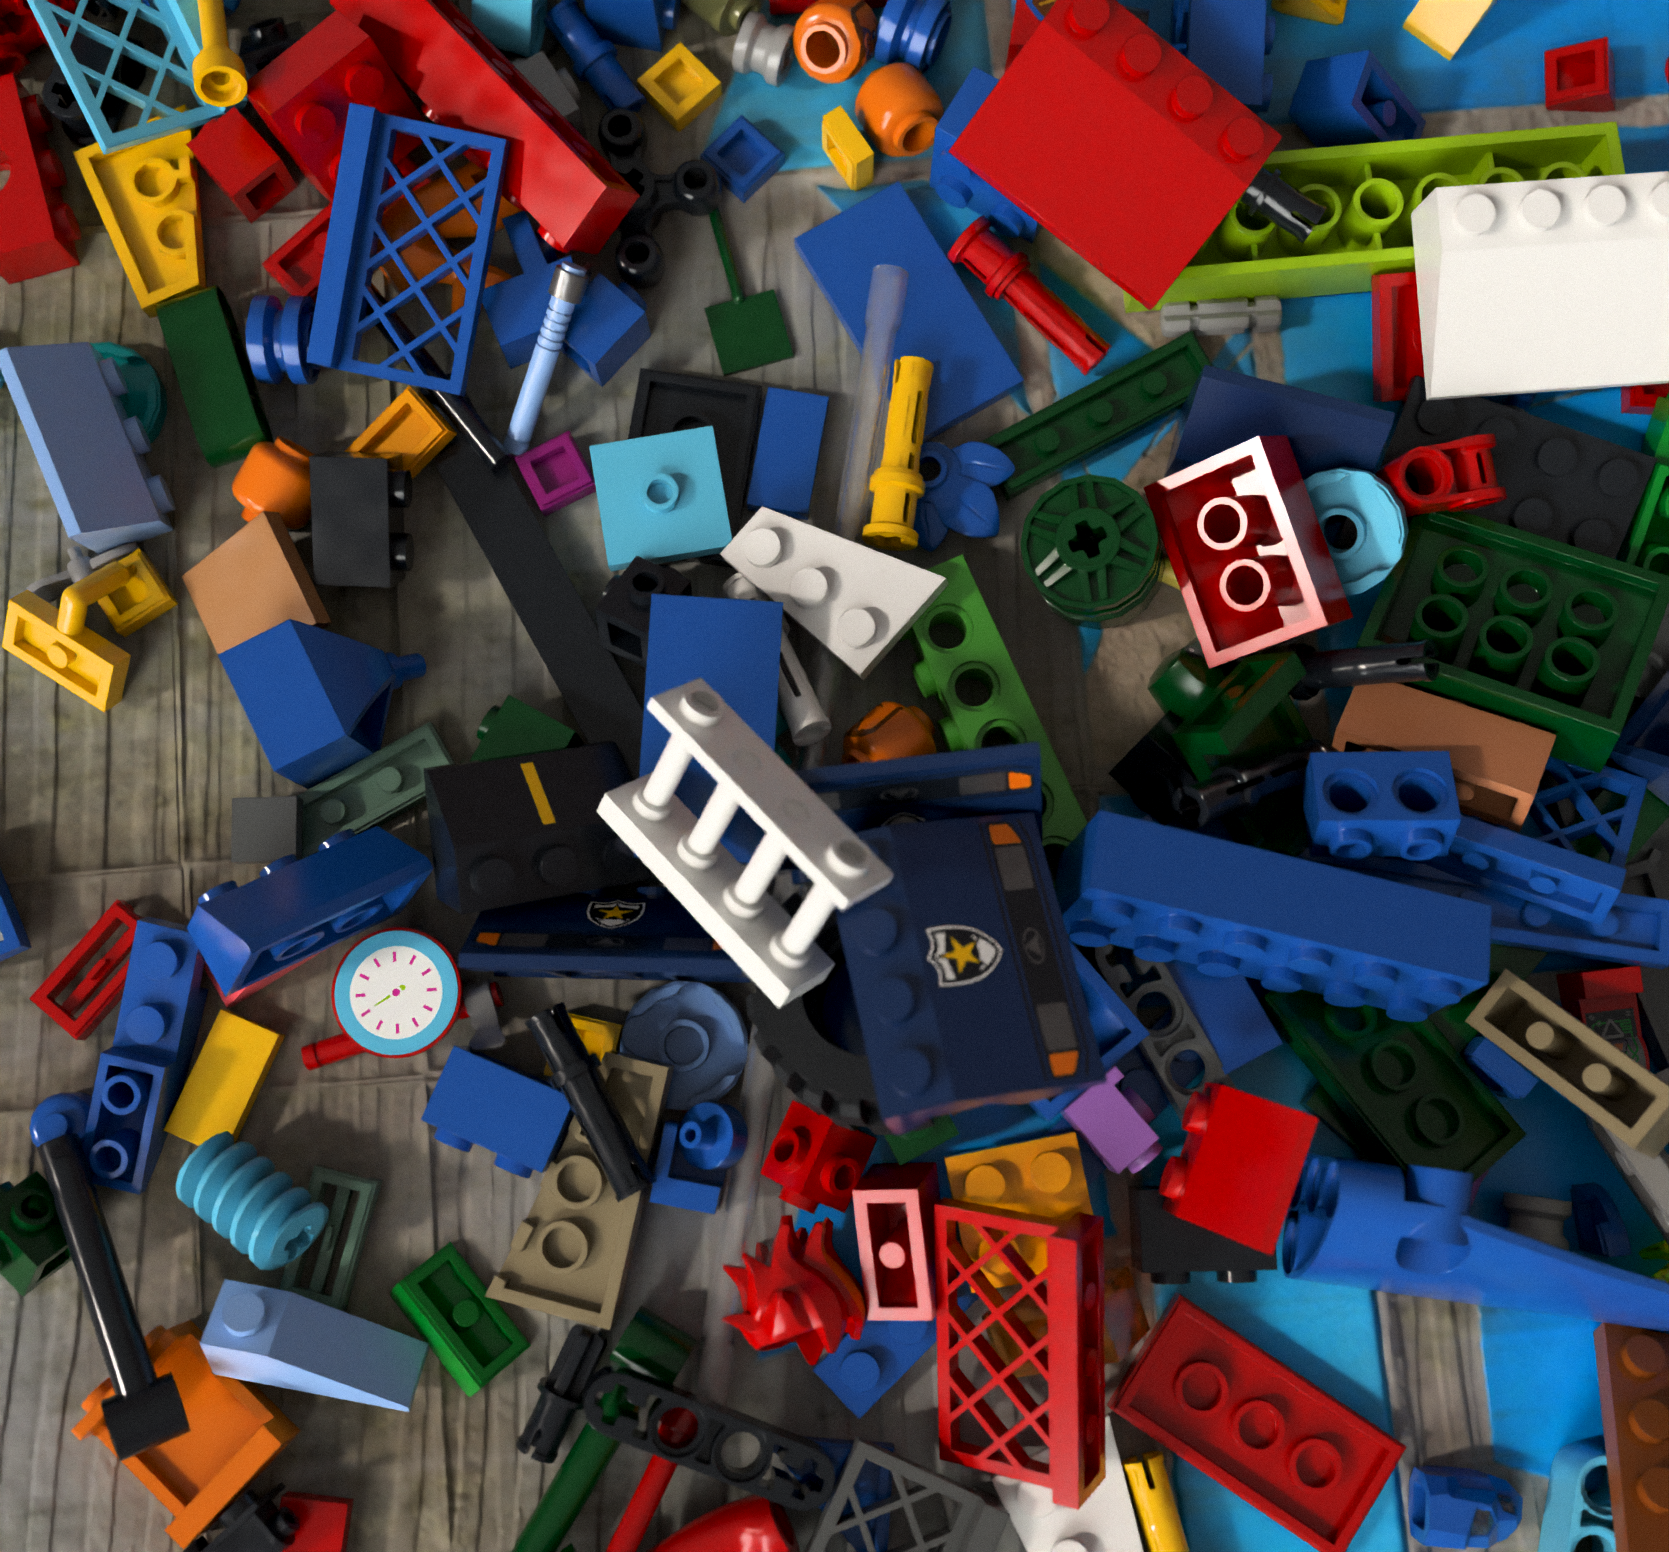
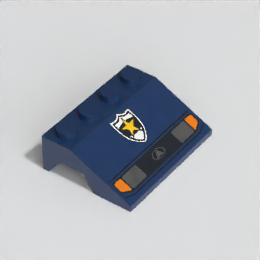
M1039 742L793 770L854 834L890 824L1034 812L1040 838L1043 841ZM787 854L777 873L781 876L791 875L792 885L814 884L813 880Z
M1034 812L890 824L855 833L869 847L870 851L894 874L890 882L884 887L843 911L836 905L835 912L882 1121L895 1136L909 1133L934 1117L986 1104H1024L1107 1083Z
M611 887L574 893L572 897H553L480 911L459 953V968L471 971H494L495 977L751 983L747 978V973L678 899H675L671 891L665 887H638L636 898H611Z

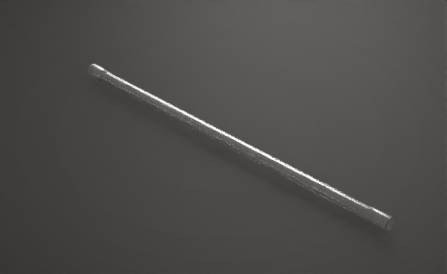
M877 265L872 271L865 313V339L833 534L863 545L862 533L863 527L866 525L871 490L869 489L870 477L875 471L896 334L902 323L909 273L905 269L894 265ZM816 639L809 683L825 716L828 717L832 729L820 741L806 746H798L794 770L827 767L843 662ZM777 873L773 899L781 906L795 891L802 899H805L808 885H792L791 875L781 876ZM752 1023L738 1108L747 1125L748 1141L741 1159L728 1169L702 1334L696 1344L689 1392L727 1406L735 1359L736 1346L734 1338L736 1327L721 1321V1318L739 1313L741 1295L735 1282L723 1270V1264L746 1267L742 1254L749 1251L761 1177L760 1171L763 1164L777 1078L773 1073V1067L761 1055L753 1038L758 1031L754 1023Z

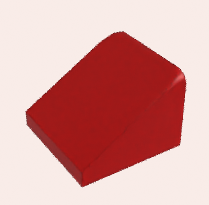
M1608 37L1544 51L1545 107L1548 111L1608 112L1616 110L1615 61Z

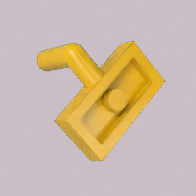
M117 561L107 564L67 587L62 593L59 609L28 589L9 599L2 648L99 710L106 712L122 700L131 655L84 625L88 606L129 582L128 570Z

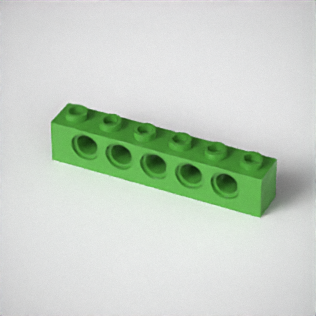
M963 554L926 569L947 578L949 585L902 636L899 642L909 639L918 658L917 662L911 664L918 687L925 699L935 696L945 717L938 720L937 725L949 752L981 749L982 741L992 735L1003 736L1012 745L1039 742L1041 756L1043 849H1053L1062 853L1088 823ZM941 623L954 625L961 632L963 642L954 648H941L931 640L929 630ZM965 679L978 680L987 688L989 700L979 706L966 705L957 697L955 686Z

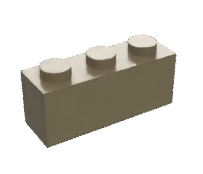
M1505 969L1465 1022L1634 1150L1655 1159L1669 1142V1084L1531 984Z

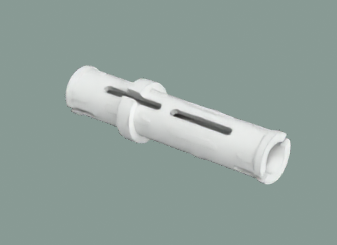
M739 572L727 579L723 585V592L727 599L770 601L766 595ZM783 615L777 704L791 731L794 743L798 746H806L823 739L829 734L832 727L787 637L790 627Z

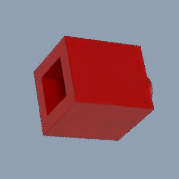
M235 107L223 116L208 121L200 129L198 135L186 144L209 177L251 224L298 187L281 158Z

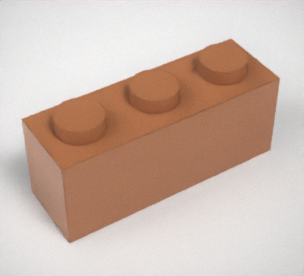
M1394 682L1354 686L1336 727L1330 752L1449 751L1460 812L1470 816L1474 815L1482 818L1484 821L1496 825L1499 824L1508 827L1510 830L1520 832L1537 792L1556 735L1521 722L1512 721L1469 707L1456 700L1441 698L1404 686L1402 683Z

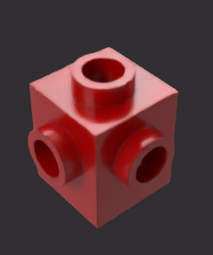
M792 1100L780 1129L771 1144L760 1174L782 1185L783 1188L779 1198L793 1206L815 1214L819 1203L845 1213L852 1198V1189L859 1182L877 1139L862 1131H853L838 1126L829 1117L823 1114L818 1115L809 1107Z

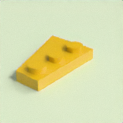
M186 104L175 108V110L181 113L189 110ZM156 116L152 119L147 120V123L162 118ZM194 128L106 155L103 154L98 142L73 152L138 302L150 319L158 316L156 312V305L158 303L206 288L197 159L186 145L195 138Z

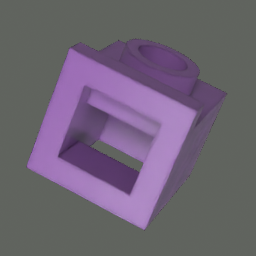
M1112 1066L1105 1072L1107 1083L1088 1087L1060 1113L1108 1170L1119 1174L1127 1167L1134 1174L1149 1164L1162 1151L1163 1147L1157 1141L1159 1139L1157 1134L1148 1125L1155 1118V1115L1133 1089L1127 1087L1120 1092L1115 1087V1084L1124 1075L1116 1066Z

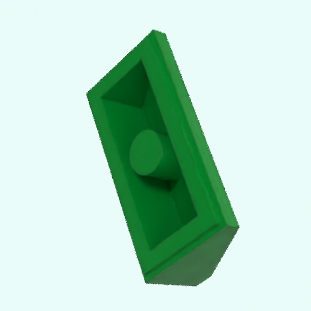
M449 1242L399 1281L390 1291V1296L424 1341L428 1343L431 1350L465 1394L471 1397L526 1351L531 1344L495 1299L485 1297L488 1289L453 1244Z

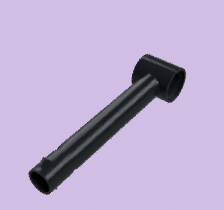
M74 1133L49 1140L38 1146L37 1150L50 1191L54 1196V1204L115 1395L101 1400V1407L119 1461H122L189 1433L191 1429L172 1372L160 1377L156 1375L96 1187L92 1183V1174L79 1134Z

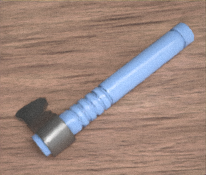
M563 261L562 265H556L548 289V293L552 295L549 302L550 306L547 308V315L544 317V324L541 326V333H539L538 342H536L507 431L508 435H506L503 446L509 453L519 456L528 450L529 442L531 441L560 353L559 349L562 347V340H564L565 331H567L569 326L568 322L571 320V314L574 311L575 305L582 302L594 269L593 264L587 263L581 267L577 264Z

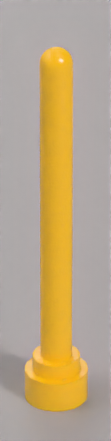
M197 0L203 49L194 58L192 63L195 92L200 99L213 106L228 107L235 105L244 99L248 86L245 65L242 59L229 48L223 0Z

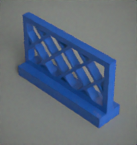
M349 104L306 362L465 397L511 144L507 139L389 115L369 106ZM397 133L420 137L433 156L431 160L405 178L393 161ZM433 140L452 145L440 152ZM469 148L491 152L487 177L468 191H465L448 163ZM441 168L459 197L429 217L412 191V188ZM391 174L397 184L388 189ZM404 194L422 223L393 242L382 225L383 212L386 206ZM483 195L481 211L479 212L473 202ZM466 207L478 225L476 239L473 244L457 255H454L437 227ZM429 233L447 262L421 280H418L400 252ZM380 239L385 249L377 253L378 241ZM393 258L411 287L385 305H382L371 289L373 271ZM472 259L468 276L462 265ZM454 271L466 289L464 306L444 319L426 293V290ZM418 296L436 325L408 344L390 315ZM369 302L375 312L365 318ZM379 322H382L400 350L378 365L359 361L362 334ZM460 322L457 339L451 328ZM440 335L444 336L455 353L450 380L429 376L414 354ZM407 360L414 372L394 367Z
M1549 756L1544 770L1550 771L1559 785L1536 793L1528 811L1544 834L1543 836L1533 839L1512 832L1508 827L1484 821L1477 816L1466 817L1461 815L1460 825L1447 856H1435L1427 860L1413 861L1602 926L1622 889L1627 869H1624L1649 779L1605 765L1601 773H1597ZM1600 787L1627 797L1623 808L1601 815L1586 794V791ZM1569 798L1585 821L1560 829L1544 806ZM1407 807L1413 811L1421 812L1415 808ZM1618 825L1617 832L1615 834L1611 827ZM1595 834L1610 855L1608 863L1577 853L1570 842Z

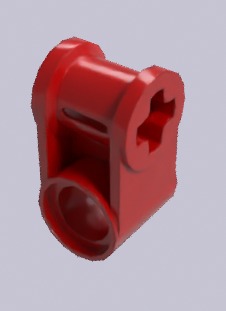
M1479 434L1447 443L1419 446L1383 465L1375 473L1377 477L1391 485L1405 507L1406 517L1445 510L1457 512L1476 509L1501 502L1508 498L1506 488L1498 486L1491 452V449L1497 445L1494 434ZM1405 471L1411 473L1416 478L1419 485L1418 494L1409 488L1405 479Z

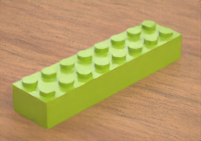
M1617 121L1272 152L1262 167L1271 173L1276 168L1281 170L1280 179L1320 205L1323 204L1327 207L1317 225L1297 211L1292 212L1313 226L1312 232L1304 243L1299 242L1298 238L1258 212H1255L1253 216L1247 214L1250 207L1240 201L1244 195L1243 193L1155 307L1151 310L1147 309L1123 290L1125 313L1161 310L1164 304L1179 301H1189L1190 305H1196L1197 300L1246 297L1248 302H1254V296L1275 295L1280 299L1372 291L1371 276L1416 272L1411 213L1436 187L1625 174Z

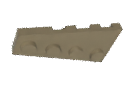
M615 1050L607 1051L601 1060L602 1065L597 1070L651 1172L675 1065ZM574 1115L568 1127L569 1133L556 1159L551 1161L541 1181L540 1186L542 1188L527 1218L521 1222L510 1244L512 1248L500 1273L495 1275L485 1297L611 1330L618 1322L647 1187L617 1202L616 1194Z

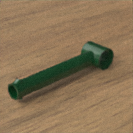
M641 1305L609 1359L620 1366L631 1368L672 1385L693 1350L697 1339ZM616 1384L611 1393H604L601 1397L603 1401V1414L613 1417L618 1407H624L637 1413L641 1411L642 1407L631 1404L626 1400V1386ZM587 1421L516 1540L511 1552H557L622 1442L602 1435L593 1429Z

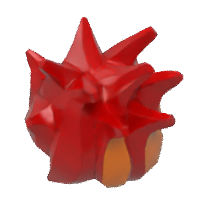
M792 1215L781 1216L779 1230L770 1251L764 1243L758 1242L756 1243L755 1258L746 1252L742 1254L746 1267L723 1264V1270L737 1285L744 1312L730 1314L721 1318V1321L739 1329L756 1351H770L781 1348L790 1342H796L807 1363L814 1366L817 1364L824 1347L829 1354H834L837 1351L844 1332L850 1334L851 1339L860 1340L867 1321L864 1290L833 1248V1222L828 1217H825L823 1222H816L808 1236L807 1230L804 1227H800L795 1233Z

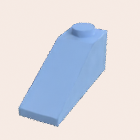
M224 1279L200 1341V1346L214 1375L410 1412L429 1351V1345L424 1341L296 1293Z

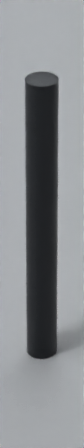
M371 282V289L381 304L385 305L388 303ZM369 302L366 310L367 316L375 312ZM396 312L392 313L390 317L406 342L409 344L415 340V335ZM382 322L375 325L396 352L400 349ZM424 347L414 353L429 376L450 380ZM404 360L410 370L414 372L407 360ZM426 388L493 472L501 470L510 462L512 455L464 396Z

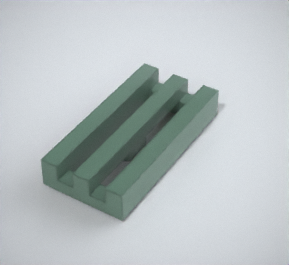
M321 1164L314 1166L307 1190L311 1195L310 1204L313 1202L323 1203L328 1184L336 1185L338 1188L309 1289L299 1285L310 1247L302 1255L285 1266L279 1290L296 1293L341 1311L347 1309L383 1180L357 1176L358 1174L334 1170L333 1167ZM353 1190L359 1191L360 1195L331 1294H327L324 1292Z

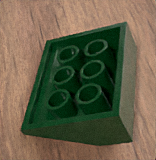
M1445 510L1414 515L1408 527L1409 532L1403 557L1385 579L1356 648L1420 641L1423 638L1433 639L1439 656L1412 659L1411 664L1439 663V672L1436 680L1431 682H1401L1404 686L1441 698L1456 700L1469 707L1555 734L1556 738L1549 756L1601 773L1621 735L1669 603V576L1463 511L1449 512Z

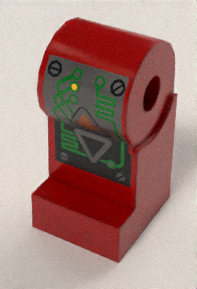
M1640 966L1612 967L1556 974L1562 1008L1650 1070V1059L1647 1046L1642 1037L1636 993L1644 992Z

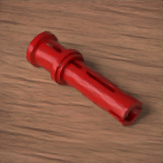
M984 215L977 218L953 244L948 252V259L954 264L962 262L986 285L985 293L991 299L996 298L998 301L1005 299L1050 343L1067 356L1082 374L1087 376L1105 358L1113 346L1106 342L1097 332L1093 331L1078 314L1029 270L1031 267V263L1028 261L1029 257L1022 250L1017 253L1012 251L990 230L991 221Z

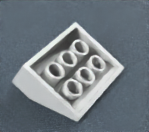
M1669 171L1436 187L1411 213L1426 401L1669 383Z

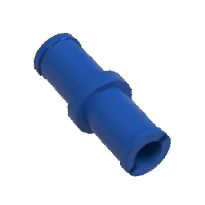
M563 0L555 5L547 13L548 17H545L543 22L574 62L572 69L581 82L588 81L608 110L626 107L636 113L640 111L641 105L646 103L647 98L643 93H640L617 61L618 50L612 42L601 39L578 7L576 0Z

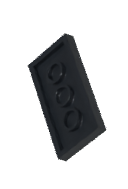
M1418 375L1411 377L1374 475L1383 465L1419 446L1447 443L1479 434H1494L1497 445L1491 449L1497 482L1498 486L1506 488L1508 498L1495 504L1463 512L1616 559L1658 458L1481 397L1426 401L1425 378ZM1405 471V479L1409 488L1418 494L1419 485L1416 478L1411 473Z

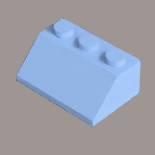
M89 342L18 346L0 349L1 372L68 537L100 555L127 543H139L173 531L167 512L175 510V504L163 477L160 474L152 477L143 454L151 452L152 447L137 416L128 418L120 396L129 393L116 360L113 357L104 359Z

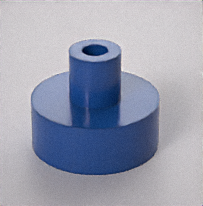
M699 1103L693 1106L682 1119L678 1135L679 1146L686 1161L695 1168L703 1170L728 1169L734 1166L745 1152L748 1141L747 1125L742 1114L729 1104Z

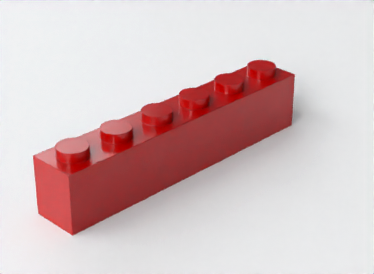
M451 0L329 1L336 10L371 37L400 84L409 90H413L422 99L421 110L434 123L507 139L511 143L501 195L515 207L529 212L540 223L538 233L548 244L563 253L575 250L598 255L640 195ZM469 148L462 153L473 164L488 171L491 152Z

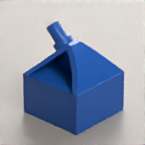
M292 619L218 654L273 771L308 790L380 750L393 690L399 689L403 681L421 678L426 673V662L419 653L397 657L394 653H385L380 649Z

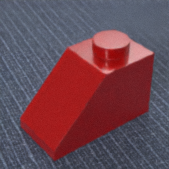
M936 1162L905 1163L901 1166L899 1163L872 1164L852 1189L867 1321H933L936 1316L934 1204L940 1200Z

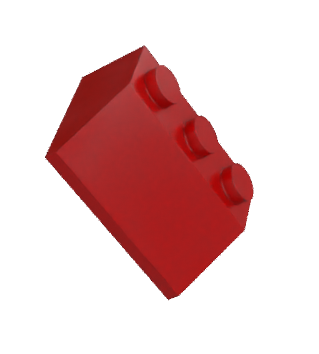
M1287 435L1255 437L1143 487L1209 669L1353 618Z

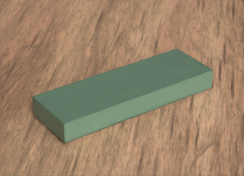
M429 722L298 795V797L303 799L302 859L319 852L318 846L322 842L341 831L353 829L354 833L358 835L376 826H382L427 800L423 768L456 763L433 723Z

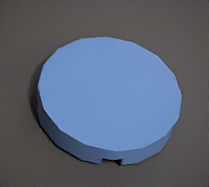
M673 981L651 989L632 1006L622 1029V1039L620 1038V1052L675 1065L665 1107L667 1109L690 1110L699 1103H715L719 1101L738 1083L748 1061L749 1035L741 1012L724 993L700 982Z

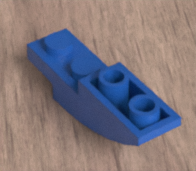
M149 916L137 920L113 1047L101 1052L83 1141V1150L92 1174L93 1184L138 1195L142 1194L147 1188L167 1138L168 1132L164 1131V1128L184 1087L208 993L207 988L200 987L205 959L187 930L188 925Z

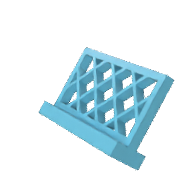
M27 0L104 155L204 125L214 118L223 116L233 107L241 113L248 102V98L245 96L242 101L235 105L217 107L204 102L196 94L192 63L194 58L203 49L197 0H148L150 7L141 3V0H106L128 11L119 37L82 19L88 0L79 1L75 14L47 0ZM135 15L162 29L168 42L163 58L126 41ZM58 22L69 27L66 37ZM76 31L114 50L105 75L77 62L70 48ZM121 53L157 71L148 96L111 79ZM172 54H174L179 66L170 62ZM164 75L190 87L199 107L181 113L156 101L155 99ZM88 83L99 88L96 98ZM106 91L143 109L137 126L112 133L100 109ZM150 113L162 118L147 123Z

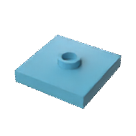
M713 425L589 446L608 567L611 572L626 569L636 556L654 564L719 554L731 542L732 534Z

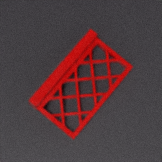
M943 1197L934 1204L939 1459L1051 1488L1054 1504L1079 1510L1106 1478L1104 1217L1077 1212L1069 1220ZM956 1221L973 1224L991 1247L976 1262L971 1259L956 1240ZM1000 1230H1005V1231H1010V1232H1009L1007 1235L1004 1236L1003 1233H1002ZM1019 1234L1047 1239V1267L1038 1275L1035 1274L1010 1243ZM996 1254L1023 1286L1007 1301L1004 1300L980 1270ZM957 1270L961 1273V1275H959L958 1277ZM1046 1278H1047V1287H1046V1286L1044 1285V1283L1042 1282V1281H1043L1044 1279H1046ZM965 1281L969 1283L992 1312L991 1315L977 1326L972 1323L957 1304V1288ZM1028 1293L1048 1317V1333L1039 1340L1034 1337L1011 1308ZM997 1319L1023 1350V1353L1009 1365L1004 1363L981 1334ZM958 1334H959V1335L961 1336V1338H962L959 1342H958ZM1047 1344H1048V1353H1047L1046 1350L1043 1348V1347H1044L1045 1345H1047ZM966 1345L969 1346L993 1377L978 1390H976L959 1368L958 1352ZM1028 1359L1031 1360L1049 1383V1397L1039 1405L1012 1373ZM998 1384L1024 1416L1009 1429L1006 1428L983 1399V1396ZM959 1397H960V1399L963 1401L960 1405H959ZM967 1409L971 1411L993 1439V1442L988 1446L982 1447L960 1441V1415ZM1048 1409H1049V1418H1048V1416L1044 1413V1412H1046ZM1031 1424L1049 1447V1463L1031 1459L1014 1436Z

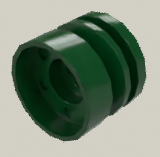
M1088 474L1062 480L1042 494L1026 516L1020 541L1025 570L1052 612L1072 625L1097 630L1124 625L1145 611L1160 590L1165 559L1153 512L1136 490L1118 479ZM1088 536H1094L1099 545L1100 554L1093 558H1088L1087 554L1083 551L1082 540Z

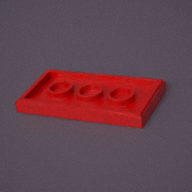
M1175 1292L1106 1404L1109 1409L1320 1552L1346 1551L1407 1448L1406 1445L1178 1292Z

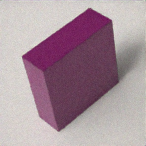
M570 431L514 458L544 517L596 492L594 477Z

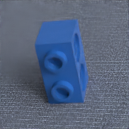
M1449 751L1310 753L1301 788L1310 857H1333L1340 861H1355L1372 856H1402L1407 860L1422 861L1435 856L1448 855L1461 822ZM1407 807L1415 808L1421 812L1413 811ZM1338 808H1345L1354 813L1344 812Z

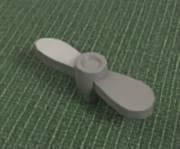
M136 542L127 543L94 558L83 556L79 546L71 547L67 550L71 559L67 564L68 570L40 579L30 584L26 590L28 589L47 602L61 596L67 587L113 561L118 562L137 550L138 546Z

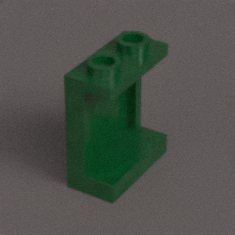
M1295 652L1246 656L1171 734L1199 782L1209 779L1211 773L1221 766L1232 763L1243 766L1266 755L1274 754L1296 746L1304 740L1313 738L1288 694L1307 673ZM1275 771L1271 775L1274 778L1280 776V773ZM1257 778L1248 782V786L1251 787L1259 784L1260 779ZM1302 785L1257 803L1255 809L1245 816L1234 819L1225 816L1221 818L1235 843L1291 857L1300 855L1308 848L1301 792ZM1232 788L1226 792L1228 795L1237 793V789Z

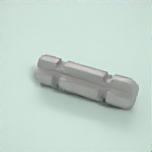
M1275 295L1254 296V302H1248L1246 297L1197 300L1196 305H1190L1189 301L1168 302L1160 310V328L1162 335L1167 338L1180 337L1191 330L1194 331L1196 336L1244 334L1245 328L1251 327L1253 333L1274 332L1278 329L1282 320L1281 301Z

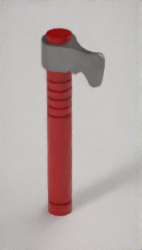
M486 979L463 987V1001L456 1022L458 1019L471 1018L470 1024L477 1031L469 1041V1047L471 1051L476 1053L496 1050L507 1044V1039L502 1033L500 1026V1007L504 1006V998L497 981L492 982L490 979ZM344 1033L317 1041V1043L305 1045L301 1048L303 1062L309 1071L365 1053V1051L353 1044Z

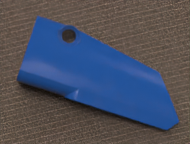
M1307 1153L1285 1217L1282 1266L1286 1278L1669 1332V1283L1592 1260L1471 1217L1473 1173L1407 1164L1404 1186V1177L1398 1166L1354 1158Z

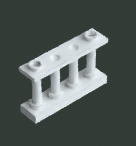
M698 678L651 697L647 708L672 733V736L654 771L605 793L596 812L778 1008H781L823 982L835 965L827 954L813 941L835 906L837 905L843 911L887 885L894 874L723 701L722 697L702 678ZM693 756L719 782L700 819L674 794ZM739 805L766 831L746 869L719 842ZM787 854L815 882L793 919L766 891Z

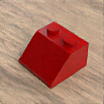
M1206 1082L1203 1092L1195 1091L1186 1106L1182 1119V1129L1188 1131V1135L1180 1157L1173 1155L1163 1171L1159 1186V1194L1165 1196L1162 1209L1178 1218L1272 1256L1319 1118L1222 1084Z

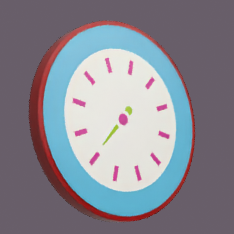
M404 927L382 929L360 939L342 958L332 983V1007L341 1030L358 1048L383 1058L412 1057L433 1048L454 1026L463 1001L461 972L451 952L433 936L419 930Z

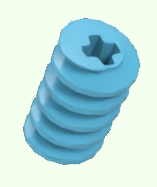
M228 1131L216 1134L203 1142L187 1158L179 1170L176 1181L177 1197L188 1208H194L195 1213L203 1221L212 1223L213 1228L223 1238L230 1239L231 1244L239 1252L249 1254V1259L260 1270L271 1271L287 1265L302 1255L322 1233L329 1217L328 1208L322 1202L310 1204V1193L304 1187L292 1188L293 1180L286 1172L274 1173L275 1165L268 1157H257V1150L251 1143L239 1142L234 1145V1136Z

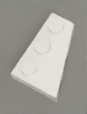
M763 506L720 553L727 563L771 601L783 602V611L863 680L949 585L947 578Z

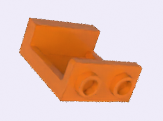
M191 1320L167 1330L162 1325H159L144 1337L157 1377L169 1372L173 1374L191 1432L121 1461L176 1517L164 1531L183 1550L200 1536L204 1535L301 1432L253 1382L214 1375L200 1346L203 1332ZM109 1377L83 1401L81 1407L87 1414L71 1432L80 1441L92 1435L96 1436L118 1458L101 1407V1400L115 1395Z

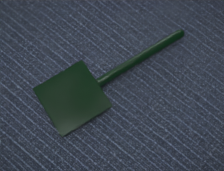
M717 207L708 216L733 300L706 307L704 310L725 377L794 358L774 289L745 297L719 207Z

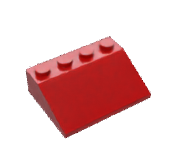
M1056 0L948 152L1138 302L1151 310L1248 188L1283 136L1116 0Z

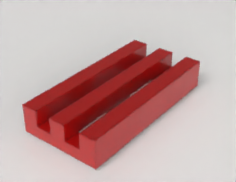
M117 899L29 998L76 1040H86L122 999L129 960L77 1019L73 1017L132 950L137 920L145 917L134 912L135 909L126 901ZM122 923L127 925L129 929L87 973L84 980L62 1005L57 1003L55 999L119 926Z

